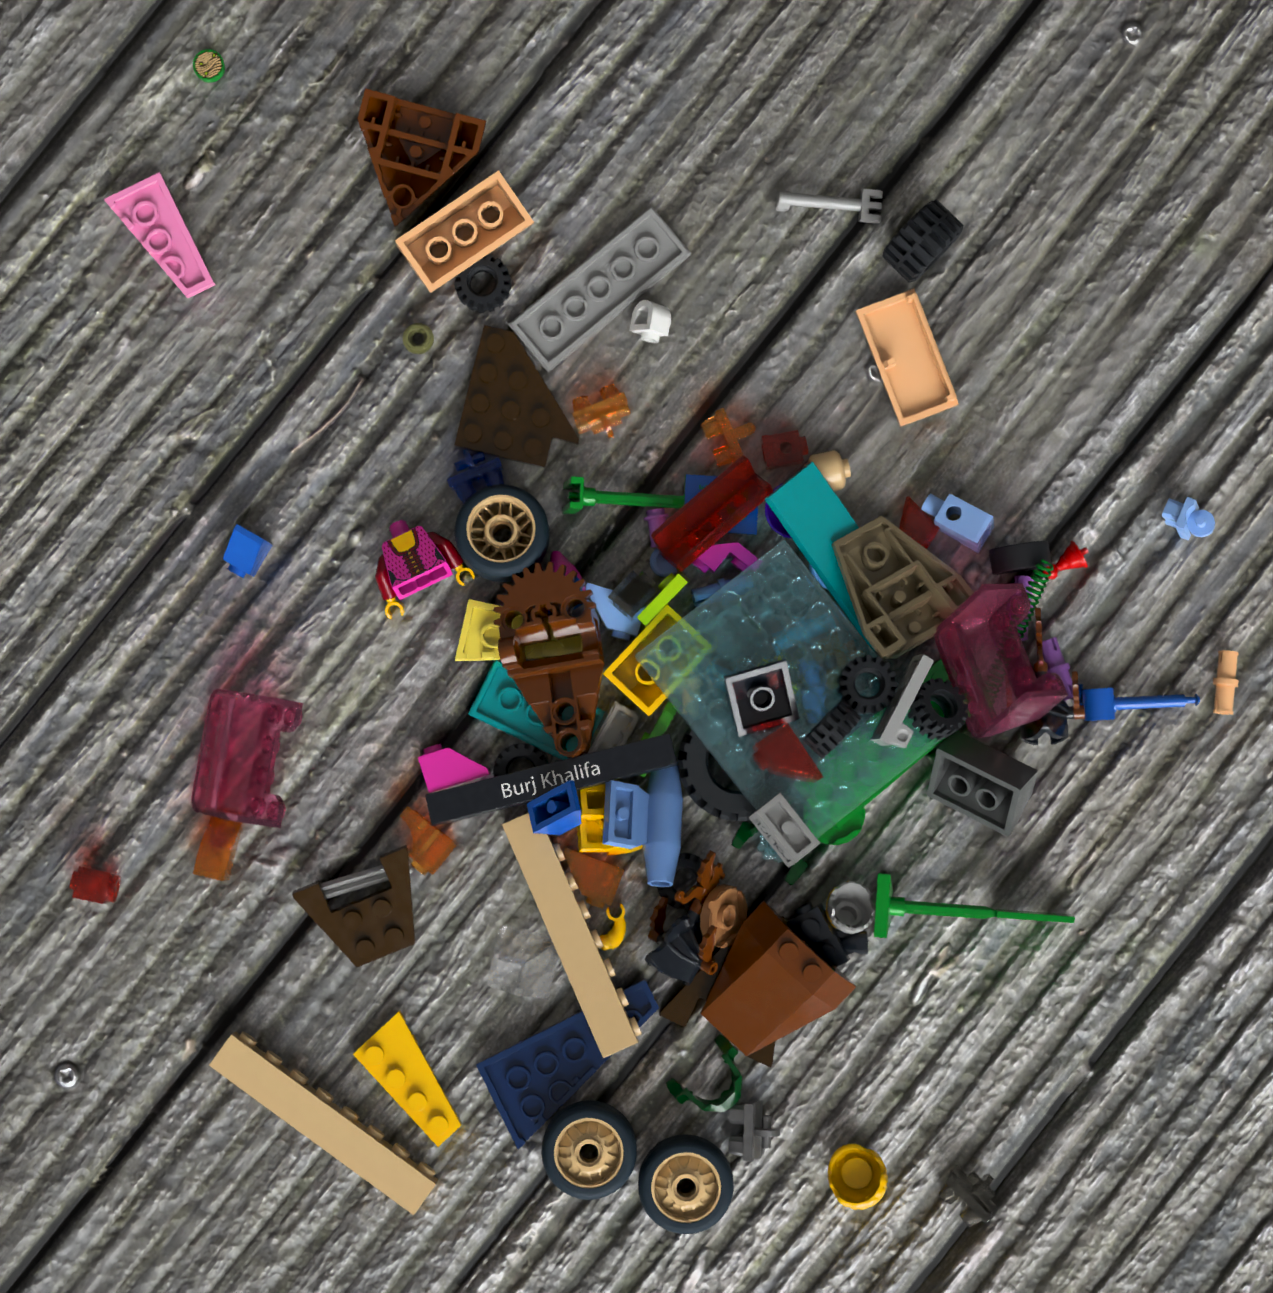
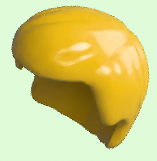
M855 1143L845 1144L832 1154L828 1165L829 1186L843 1206L854 1210H863L874 1206L882 1199L887 1189L888 1175L886 1166L876 1151Z

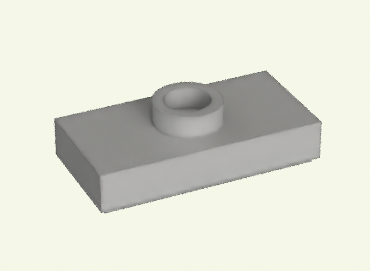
M612 700L591 739L587 754L626 744L641 715Z

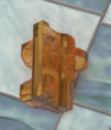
M614 384L607 385L599 390L602 401L591 405L588 396L584 395L572 400L574 410L572 416L579 435L589 430H592L593 435L605 431L608 439L614 437L612 428L623 424L621 418L631 414L624 392L620 393Z

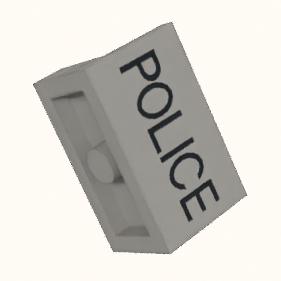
M781 793L749 817L788 868L820 844Z

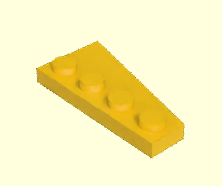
M398 1011L353 1055L439 1147L462 1123L436 1079L429 1062L424 1057L416 1038L405 1022L404 1016L401 1011Z

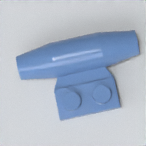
M679 765L651 772L647 792L642 790L639 785L614 780L606 782L602 844L626 849H633L643 845L647 884L654 887H669L673 885L679 859L683 808Z

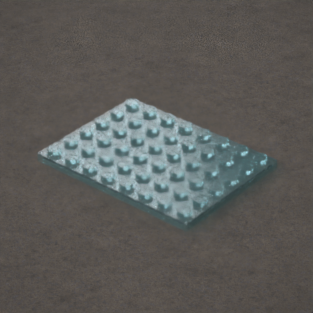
M785 540L777 544L634 656L756 811L781 793L816 838H819L941 741L937 740V738L929 739L927 733L925 735L920 734V728L913 727L912 723L914 720L909 719L908 713L911 710H908L903 723L914 732L906 748H900L892 744L881 746L870 739L886 708L872 715H860L862 718L856 726L823 758L817 755L803 741L817 723L841 701L842 697L837 692L839 687L837 681L842 669L856 657L872 655V657L876 658L877 655ZM786 659L800 719L738 737L727 702L724 676ZM863 673L857 677L855 687L860 695L872 697L879 690V682L874 675Z

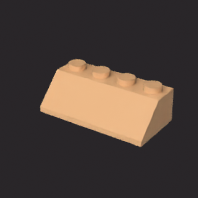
M498 170L396 239L395 242L414 272L429 292L432 293L534 224V221Z

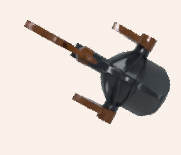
M1035 608L1037 662L1033 665L1035 690L1020 703L1017 709H1013L1011 675H1005L1007 709H1001L1002 723L1020 722L1021 740L1033 746L1038 745V738L1046 732L1050 735L1051 745L1068 738L1067 719H1085L1084 705H1079L1077 671H1072L1073 706H1068L1063 698L1047 688L1048 664L1043 659L1041 608Z
M711 850L706 858L701 861V867L697 872V882L699 885L691 887L686 894L684 891L678 890L674 896L675 900L682 904H686L691 899L696 898L692 902L686 916L683 915L677 918L670 928L664 932L663 924L666 920L668 899L662 896L650 917L651 923L649 926L651 930L649 931L648 939L659 944V947L648 953L645 961L649 966L653 965L659 972L668 977L682 980V983L686 986H690L699 968L709 975H713L718 968V964L712 959L717 927L711 925L703 936L700 928V915L703 904L708 894L719 883V879L724 880L725 873L722 870L723 864L719 862L717 865L714 864L716 853Z

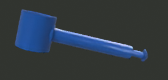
M1114 688L1082 690V701L1085 708L1084 721L1114 720L1116 710L1185 707L1186 703H1195V706L1200 703V697L1197 694L1194 697H1185L1184 694L1115 697Z

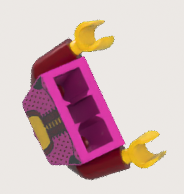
M404 520L396 521L390 525L389 531L393 538L382 544L383 554L378 558L375 579L381 596L388 603L385 608V614L388 618H393L390 612L391 605H397L402 616L405 613L404 604L396 600V596L401 600L453 575L451 569H455L456 582L462 586H465L459 578L462 571H468L474 580V572L470 568L463 566V559L450 540L436 532L426 533L422 526L409 529Z

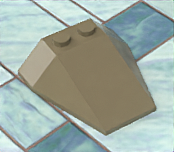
M883 516L874 519L832 544L862 633L880 658H898L944 631L979 602L977 596L960 574Z

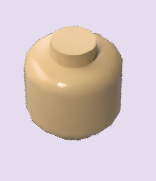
M835 450L813 454L808 459V463L814 462L833 491L842 490L846 484L845 478L851 477L848 459H841L840 454Z

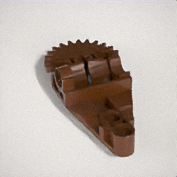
M538 562L535 563L534 573L527 567L523 569L524 578L512 574L515 585L512 586L504 583L503 587L507 590L508 595H497L496 597L504 603L503 606L494 607L493 610L501 614L499 619L493 621L494 625L499 626L500 639L498 640V651L502 667L507 669L508 676L514 679L526 701L545 726L543 727L545 732L553 738L556 750L567 758H573L587 754L591 744L604 668L598 614H596L595 610L596 603L587 600L593 595L592 590L581 591L587 582L581 579L574 583L578 574L576 571L572 570L565 576L566 566L561 564L555 572L554 563L548 562L546 570L543 571L541 564ZM578 604H584L583 613L579 617H573V608ZM550 610L553 613V615L548 616L547 623L543 620V617H546L548 615V611ZM518 615H522V625L513 629V619ZM550 626L557 640L581 636L582 652L526 661L524 646L551 641ZM568 706H573L574 714L572 718L563 721V710ZM572 737H577V748L568 752L566 749L567 741Z

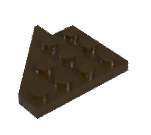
M484 325L454 446L546 468L553 439L578 445L579 438L516 334L511 331Z

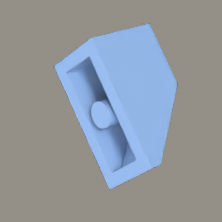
M587 583L586 590H592L593 592L590 599L596 603L595 608L606 628L612 630L611 636L629 641L631 636L637 637L641 621L636 617L646 608L647 600Z

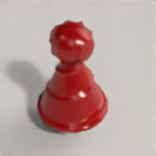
M1070 541L1069 546L1066 547V550L1059 557L1056 564H1052L1054 570L1050 571L1051 576L1048 578L1051 580L1055 579L1059 572L1058 570L1087 568L1088 564L1083 555L1089 552L1088 549L1084 547L1080 550L1074 541Z

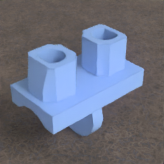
M1187 497L1185 503L1168 499L1162 517L1165 518L1166 525L1177 529L1181 538L1189 540L1191 534L1202 538L1207 537L1215 529L1213 515L1207 510L1199 509L1195 499Z

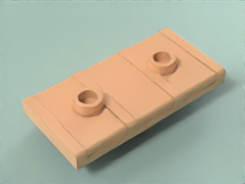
M915 289L855 311L900 427L959 405L957 395Z

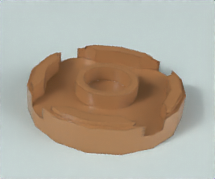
M722 884L716 886L708 894L700 915L702 936L707 933L711 925L716 926L715 947L727 948L732 946L742 922L747 918L745 895L742 891L737 890V887Z

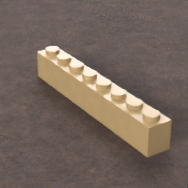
M529 813L502 824L602 1057H608L639 1043L637 1036L641 1035L642 1032L635 1017L629 1019L624 1007L629 1005V1002L622 987L615 988L612 977L616 976L615 970L609 958L605 960L602 958L599 948L604 945L597 929L591 931L586 919L590 918L591 915L584 900L578 902L573 890L578 889V885L572 872L565 873L561 861L566 860L559 842L553 844L549 834L533 833Z
M242 1031L241 1034L234 1032L230 1035L209 1064L211 1068L412 1215L417 1212L438 1181L434 1177L436 1172L424 1162H420L418 1165L408 1158L410 1153L404 1147L397 1143L393 1146L383 1139L385 1135L382 1131L371 1124L368 1127L358 1121L359 1115L349 1107L344 1106L341 1109L332 1102L334 1097L320 1087L315 1090L307 1084L309 1079L296 1069L289 1071L281 1065L283 1060L270 1050H267L266 1053L255 1046L258 1042L246 1032Z

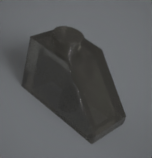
M632 570L608 596V602L629 620L633 621L657 593L653 588L656 582L643 571L637 574Z

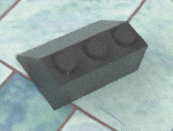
M956 731L937 748L927 796L1009 837L1033 793L1038 770L966 734Z

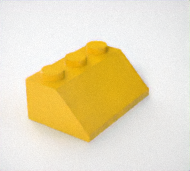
M667 604L606 669L603 675L646 715L650 716L711 651L713 646Z

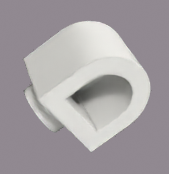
M648 300L640 301L632 313L629 331L640 334L643 341L658 343L660 337L668 336L671 325L670 310Z

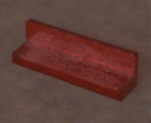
M743 455L652 532L651 537L661 556L678 571L682 572L774 491L768 482L754 472L749 459Z

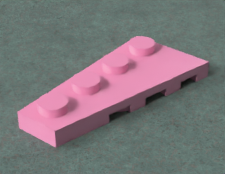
M160 172L104 199L187 298L215 285Z

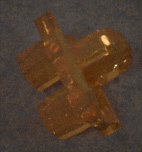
M724 408L715 411L713 417L703 422L701 428L706 440L723 435L726 445L712 451L717 466L721 467L733 463L735 466L743 464L745 460L738 440L755 433L756 427L754 423L750 422L733 429Z

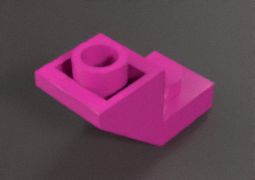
M738 542L694 547L689 554L693 557L691 563L703 573L709 570L714 574L728 555L733 557L731 563L744 574L748 570L754 574L762 564L760 559Z

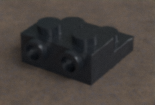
M809 902L795 909L796 916L786 920L788 927L830 966L838 967L850 960L835 928L827 918L826 910L822 903L813 907L812 903Z

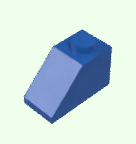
M236 524L223 560L230 563L227 569L236 575L244 578L247 573L255 577L273 545Z
M569 780L527 803L533 833L562 835L582 824L580 804L573 780Z

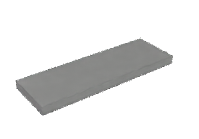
M651 206L508 325L549 373L691 256V252Z

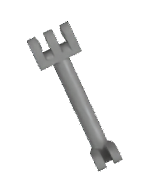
M862 189L860 191V199L777 190L775 210L785 212L792 205L859 211L858 222L881 223V215L869 214V211L882 210V203L870 202V198L881 199L883 191Z

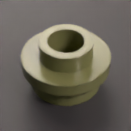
M414 323L405 329L403 343L409 352L424 354L433 346L434 335L427 325ZM417 334H422L424 341L421 344H415L413 337Z

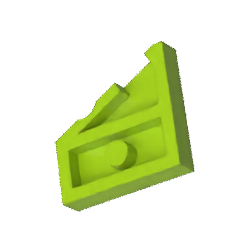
M682 572L677 576L670 573L658 585L661 592L636 618L646 626L690 580Z

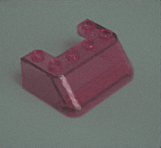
M1023 583L983 584L936 629L935 643L949 680L952 682V687L957 686L960 689L958 691L959 695L964 694L966 698L963 701L964 704H968V710L966 711L968 718L965 721L970 733L976 738L991 737L1036 721L1068 696L1062 679L1058 674L1045 673L1038 679L1036 678L1016 629V626L1027 617L1030 610V600Z
M225 689L214 690L208 702L191 796L193 810L197 813L235 822L281 828L286 807L279 795L270 793V788L275 777L274 766L276 755L280 749V732L291 733L301 724L303 703Z

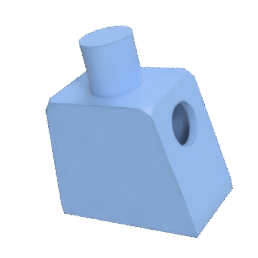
M930 493L921 510L935 517L934 525L936 529L976 553L980 552L994 528L992 515L952 494H949L946 500L943 501ZM953 514L960 516L959 519L954 521L948 519Z

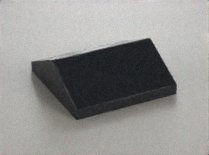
M786 659L724 676L727 702L738 737L800 719Z

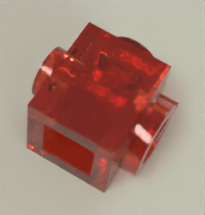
M89 865L79 866L78 871L73 872L70 881V889L74 890L72 897L101 904L114 903L119 893L121 876L117 875V871Z

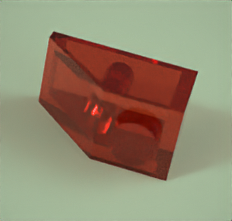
M788 723L752 747L755 751L752 757L762 771L767 769L773 775L815 783L823 778V775Z

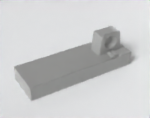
M924 654L913 656L895 691L897 692L895 697L887 706L870 740L881 746L892 744L900 748H906L914 731L905 725L903 720L934 662L933 659Z

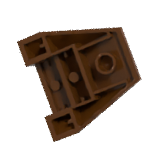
M763 900L742 922L735 941L726 956L722 969L712 986L700 1014L741 1052L748 1056L835 1010L856 988V985L834 965L830 966L788 927L787 921Z

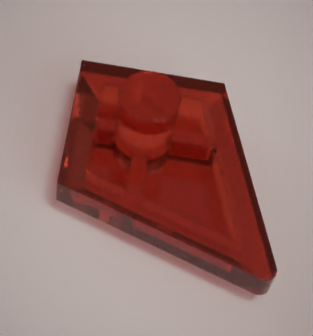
M909 496L906 497L899 529L925 549H928L940 528L934 524L930 517Z

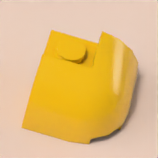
M606 784L577 791L582 823L577 826L579 853L606 852L608 856L631 853L643 848V845L633 849H626L602 844Z

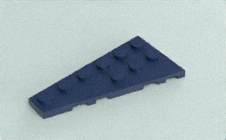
M646 979L623 990L629 1002V1005L624 1007L629 1019L635 1017L639 1027L659 1009ZM580 1011L478 1062L476 1066L519 1150L612 1055L605 1058L602 1057L583 1011Z

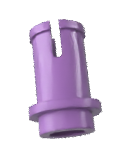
M665 509L647 510V517H644V521L648 522L651 548L671 545L666 517H669V515L665 514Z

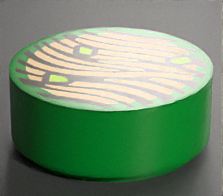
M206 49L200 51L195 56L193 69L200 80L212 83L218 81L224 75L225 63L218 52Z

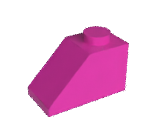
M441 744L423 749L425 755L418 757L429 793L491 774L489 768L451 748L443 749Z

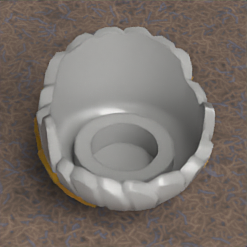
M854 881L843 882L839 886L834 887L826 901V915L831 925L849 934H855L866 929L872 923V917L875 914V908H873V902L870 899V890L860 882Z

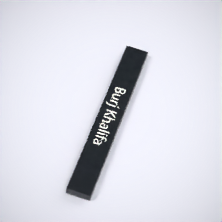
M670 733L425 794L431 825L434 827L526 804L569 780L574 781L576 791L606 784L610 780L618 781L678 766L672 738Z

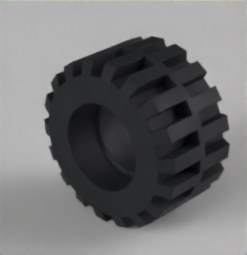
M937 199L930 201L893 237L885 247L882 257L909 283L916 281L957 240L962 233L964 225Z

